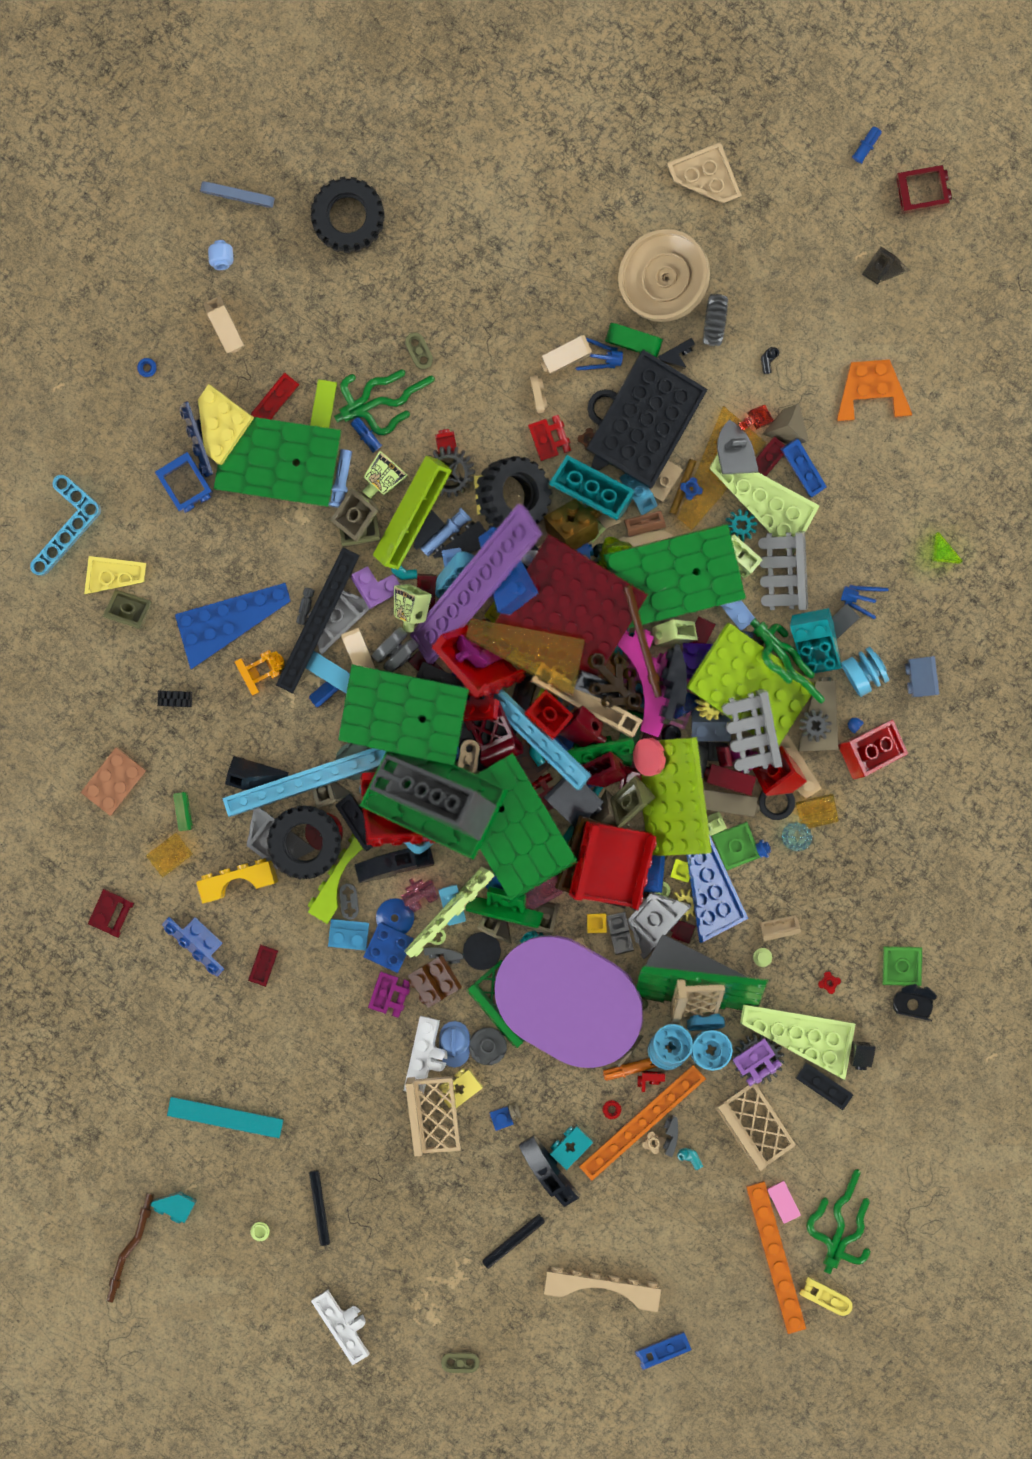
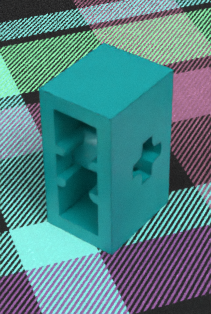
M577 1124L574 1127L570 1126L563 1133L565 1137L561 1141L557 1139L550 1146L552 1149L550 1155L566 1170L593 1144V1140ZM567 1142L570 1143V1144H571L572 1142H574V1144H573V1145H574V1149H573V1150H572L571 1148H569L568 1150L566 1149V1148H567V1144H566Z

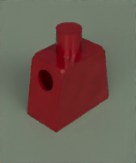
M583 705L572 712L573 718L559 733V735L581 747H586L592 742L595 744L605 743L607 740L605 736L600 734L604 726L603 722Z
M612 752L582 765L591 774L585 783L588 785L607 787L620 782L627 776L622 759Z

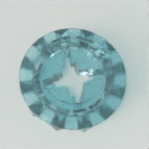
M796 821L795 823H789L783 829L782 841L790 850L803 851L812 842L811 829L805 823L801 824ZM796 830H798L799 835H802L798 843L796 837L792 836L795 835Z

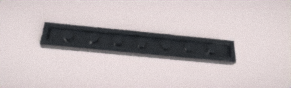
M342 547L276 686L292 694L294 693L360 557L359 554Z

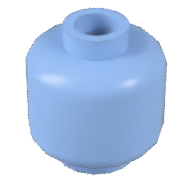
M224 240L215 241L208 248L209 264L216 270L228 269L234 260L233 247Z

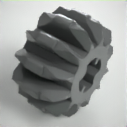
M812 709V716L805 712L804 716L807 720L800 719V722L805 723V726H799V730L806 729L802 736L805 737L810 734L808 741H812L815 735L816 742H819V735L826 739L827 736L823 732H831L830 729L826 728V725H832V722H825L829 717L827 714L821 718L822 710H819L816 716L815 710ZM812 721L820 723L818 725L819 730L811 729L813 726Z

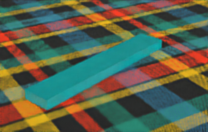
M172 1096L167 1116L279 1139L284 1120Z

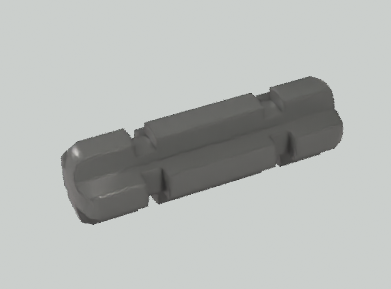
M307 587L304 588V598L301 600L298 612L300 614L296 620V623L305 625L308 619L307 615L312 604L311 597L314 595V589Z

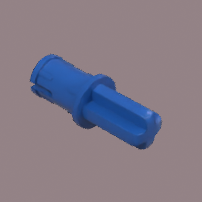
M873 126L865 139L860 141L861 145L852 158L862 164L869 151L874 149L873 146L882 134V131Z
M359 417L351 422L352 427L360 435V440L367 444L372 453L382 446L373 435L372 430L370 431Z

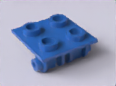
M379 923L363 957L398 973L407 955L404 950L413 942L414 938Z

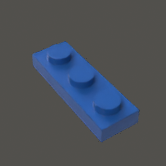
M796 438L781 448L809 497L812 498L827 488L799 439Z

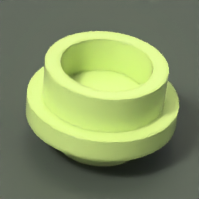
M759 948L754 952L753 960L756 965L766 967L772 962V954L766 948Z
M257 1222L251 1227L250 1233L254 1240L264 1241L268 1238L270 1229L266 1223Z

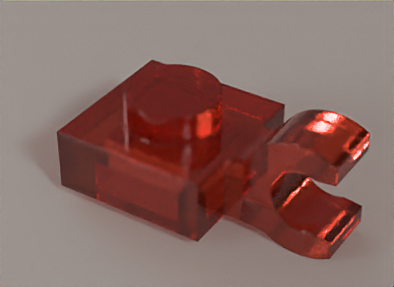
M764 404L750 410L747 413L749 417L744 418V421L738 424L741 430H745L752 425L757 430L771 424L774 420Z

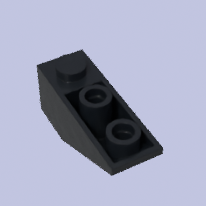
M472 521L464 527L466 531L461 535L458 532L449 539L451 541L446 546L442 544L434 550L436 554L433 557L435 559L443 558V550L461 548L462 552L467 553L478 552L481 549L478 538L487 531L479 521L476 523Z
M233 756L227 772L225 785L248 790L287 777L289 772Z

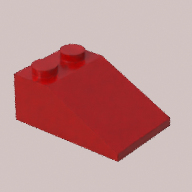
M893 719L838 744L853 780L866 777L908 755Z

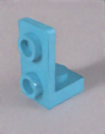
M627 474L619 477L622 484L635 490L632 499L641 515L658 506L649 487Z
M457 884L438 889L443 908L459 893ZM464 910L460 915H455L448 922V926L465 922Z

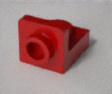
M450 429L439 430V434H435L438 452L440 453V447L447 451L449 445L451 446V451H454L455 447H457L454 431L450 432Z
M642 1071L641 1076H638L637 1087H641V1092H645L646 1081H649V1084L660 1085L661 1082H665V1072Z

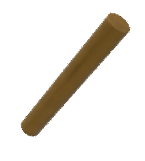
M689 459L680 485L690 480L697 461ZM680 485L669 513L674 515L677 514L685 493L680 489Z

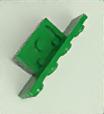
M610 735L606 736V742L601 744L592 742L586 747H581L573 743L574 749L567 750V752L579 764H584L609 752L614 753L616 756L632 754L635 748L634 739L630 737L612 741Z
M491 886L487 890V899L476 896L465 907L467 912L533 928H539L544 917L543 912L526 908V895H522L511 902L505 890Z

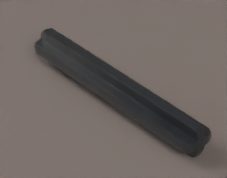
M313 1170L309 1172L319 1244L320 1246H327L330 1244L320 1173L319 1170Z
M540 1214L535 1216L482 1261L483 1265L487 1269L491 1268L545 1223L543 1216Z

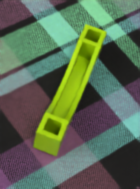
M353 833L348 840L351 843L348 849L343 848L338 856L341 859L338 865L333 864L328 874L330 877L328 881L325 882L323 880L319 886L318 891L320 893L318 897H313L307 905L310 908L308 913L326 924L329 923L338 909L337 896L341 875L350 860L363 850Z

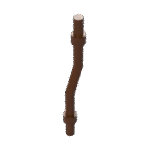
M152 1193L146 1194L144 1205L140 1208V1218L135 1236L118 1257L113 1277L110 1278L108 1284L110 1286L106 1298L108 1302L113 1303L116 1291L120 1288V1277L126 1258L142 1239L147 1218H150L152 1211L150 1209L154 1197Z

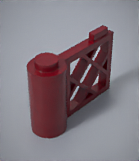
M500 701L497 719L490 720L495 723L493 732L485 729L487 720L482 721L481 727L476 725L474 721H464L468 731L472 730L479 745L482 765L488 768L512 753L514 756L523 753L522 743L515 736ZM498 726H504L508 735L501 736L497 734ZM483 732L492 735L490 742L486 745L481 738Z

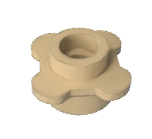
M649 1132L642 1146L644 1149L651 1150L653 1154H658L660 1152L659 1148L665 1143V1139L655 1135L654 1132Z

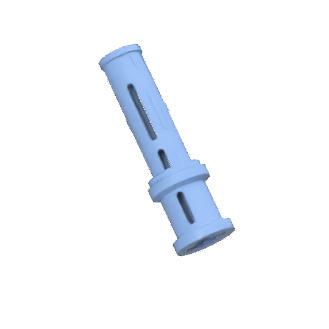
M340 449L336 479L331 489L332 496L329 502L331 507L338 508L345 498V493L348 492L346 482L353 451Z
M460 507L459 512L451 519L448 518L447 524L420 549L429 557L451 535L459 533L460 528L464 524L472 521L471 517Z

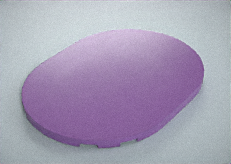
M537 936L530 938L510 951L497 972L495 999L505 1023L519 1037L566 1064L582 1068L608 1065L625 1055L633 1046L640 1033L643 1022L642 1000L632 979L619 966L572 939L562 936Z

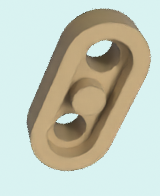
M537 375L530 376L537 414L545 413L548 405L546 397H542L541 390L544 389L542 378L538 379Z
M467 739L461 743L457 766L460 768L468 764L470 766L468 771L473 774L477 771L480 751L476 741ZM468 745L473 747L471 752L466 751Z

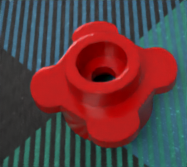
M827 971L824 973L822 980L818 982V986L821 989H826L829 994H834L835 988L841 983V979L834 977L831 972Z

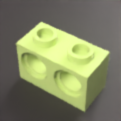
M734 534L731 538L739 572L743 578H746L756 569L762 559Z

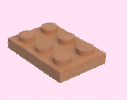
M116 747L80 793L108 815L112 816L147 770Z

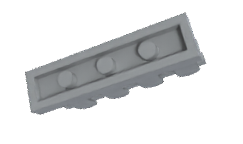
M797 531L795 536H792L791 532H787L786 536L772 537V533H767V537L761 538L758 542L761 549H767V556L762 557V561L759 564L762 568H768V575L760 579V584L763 587H769V594L761 598L762 605L770 606V610H775V606H789V609H795V605H799V610H807L808 585L805 531ZM787 548V555L773 556V549ZM792 548H796V555H792ZM793 567H797V574H793ZM773 568H788V575H774ZM794 586H798V593H794ZM774 587H789V594H775Z
M764 689L756 690L757 696L749 693L748 698L736 701L734 698H729V702L722 706L723 713L732 715L733 721L726 724V730L731 734L736 733L737 738L730 742L729 747L733 752L740 753V758L733 762V766L738 771L743 770L744 774L749 773V769L762 766L763 769H766L768 764H771L774 768L782 766L768 692ZM757 708L760 709L759 715L757 714ZM751 710V717L738 719L737 713ZM760 727H763L764 733H761ZM755 729L756 735L742 738V731ZM765 745H767V749H768L767 752H765V749H764V746H765ZM759 748V754L746 756L745 750Z

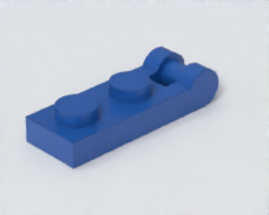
M683 1331L649 1346L637 1349L635 1354L641 1361V1369L644 1370L689 1352L692 1349ZM648 1353H652L653 1356L650 1360L646 1356Z

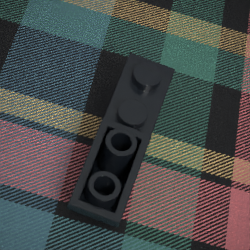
M678 644L667 650L665 657L668 660L667 666L663 667L661 678H663L662 684L669 686L666 687L664 698H666L665 705H662L659 716H661L660 723L666 725L672 722L675 708L680 709L684 705L686 698V665L680 645Z
M430 847L421 854L413 853L407 848L355 864L354 867L360 884L393 877L397 873L431 867L435 863Z
M535 1135L519 1144L521 1152L531 1170L551 1197L555 1196L563 1207L579 1199V1192L558 1169V1162L550 1155Z

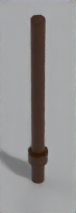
M631 585L625 586V595L648 671V682L652 685L655 698L662 696L659 674L655 671Z

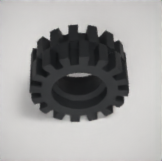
M158 691L157 706L192 707V692Z

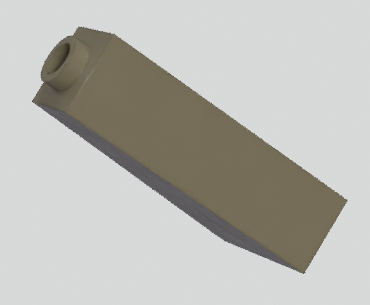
M819 677V681H815L814 684L815 688L825 698V701L821 704L811 695L807 713L812 716L811 710L814 709L817 716L818 711L822 710L821 718L827 714L829 717L825 722H832V725H826V728L830 729L831 732H823L827 736L826 739L819 735V742H816L815 735L812 741H808L810 734L803 737L801 733L798 751L838 750L836 681H831V677ZM812 721L813 726L811 729L819 730L818 725L820 723Z
M704 789L706 810L755 817V813H759L760 806L757 797Z

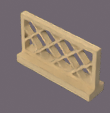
M677 980L670 1005L671 1024L679 1025L681 1019L690 1018L693 1015L709 1017L711 1014H718L725 992V985L686 986L685 980Z
M453 1076L424 1079L408 1077L405 1085L414 1157L422 1156L423 1153L461 1151ZM449 1082V1090L446 1093L437 1088L440 1083ZM420 1084H427L432 1088L427 1095L419 1090ZM433 1091L442 1096L437 1104L429 1098ZM444 1099L451 1103V1108L448 1111L439 1106ZM425 1100L434 1106L429 1113L421 1107ZM435 1109L444 1114L439 1122L431 1116ZM446 1117L451 1119L454 1124L450 1130L441 1124ZM427 1119L436 1124L431 1131L424 1127V1122ZM438 1126L446 1132L442 1139L433 1134ZM450 1135L455 1139L456 1145L448 1146L443 1141ZM429 1137L438 1142L435 1147L426 1148V1140Z
M748 1084L727 1100L715 1106V1109L756 1171L764 1170L767 1165L796 1146L755 1084L752 1086ZM752 1087L756 1092L755 1101L745 1099L746 1092ZM733 1100H740V1112L733 1111L729 1103ZM745 1102L755 1103L753 1114L743 1113ZM758 1104L766 1107V1117L756 1115ZM742 1115L752 1117L750 1128L743 1127L741 1124ZM755 1117L765 1119L763 1130L753 1129ZM768 1120L776 1122V1133L766 1131ZM753 1131L762 1132L761 1144L754 1143L751 1139ZM766 1133L776 1135L774 1147L764 1145ZM779 1136L786 1137L790 1144L785 1148L777 1147ZM763 1147L773 1148L772 1157L768 1160H765L762 1156Z

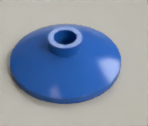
M397 898L389 899L379 906L376 913L377 925L381 923L406 934L413 925L414 912L406 901ZM394 914L398 916V921L396 922L391 920V916Z

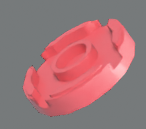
M654 738L639 740L633 750L635 767L644 776H654L661 773L666 763L663 746Z

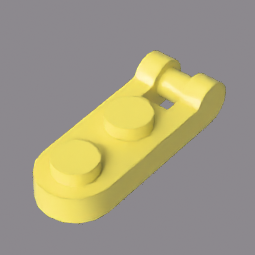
M807 1277L804 1289H801L800 1295L841 1316H846L852 1311V1302L847 1296L811 1277ZM813 1287L818 1289L815 1295L810 1293Z

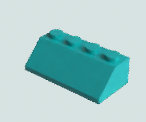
M566 455L549 482V485L615 520L623 516L632 501L635 491Z

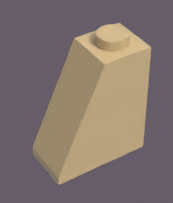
M221 295L203 303L226 353L239 351L244 346V343Z
M582 335L542 355L543 361L540 364L543 371H548L549 375L589 358L592 350L585 335Z
M356 628L341 634L352 663L376 669L361 629Z

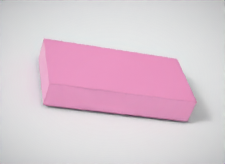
M784 1180L767 1188L784 1224L801 1216Z

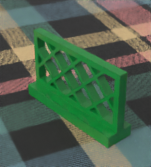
M500 960L476 982L470 985L466 991L512 1046L518 1048L525 1040L508 1027L498 1007L493 1003V994H495L493 992L494 981L496 980L494 976L495 970L503 962ZM483 980H491V992L483 991L478 985Z

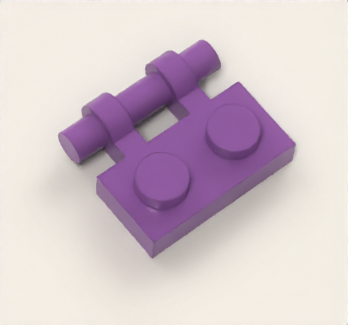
M765 1038L732 1059L743 1076L748 1072L751 1073L752 1076L746 1080L749 1086L756 1082L757 1084L760 1083L762 1078L770 1073L777 1072L776 1069L782 1066L778 1059L773 1063L770 1062L769 1059L775 1054ZM765 1063L767 1067L756 1072L754 1068Z

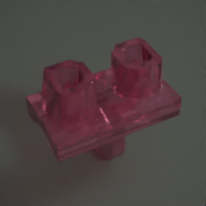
M413 878L409 879L411 885L405 888L407 893L401 896L405 906H409L413 912L421 909L420 899L426 897L429 903L438 899L435 885L431 879L425 883L422 879L417 882Z

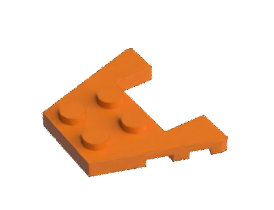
M890 359L851 362L837 415V422L855 420L853 400L892 397L894 417L912 416V411Z

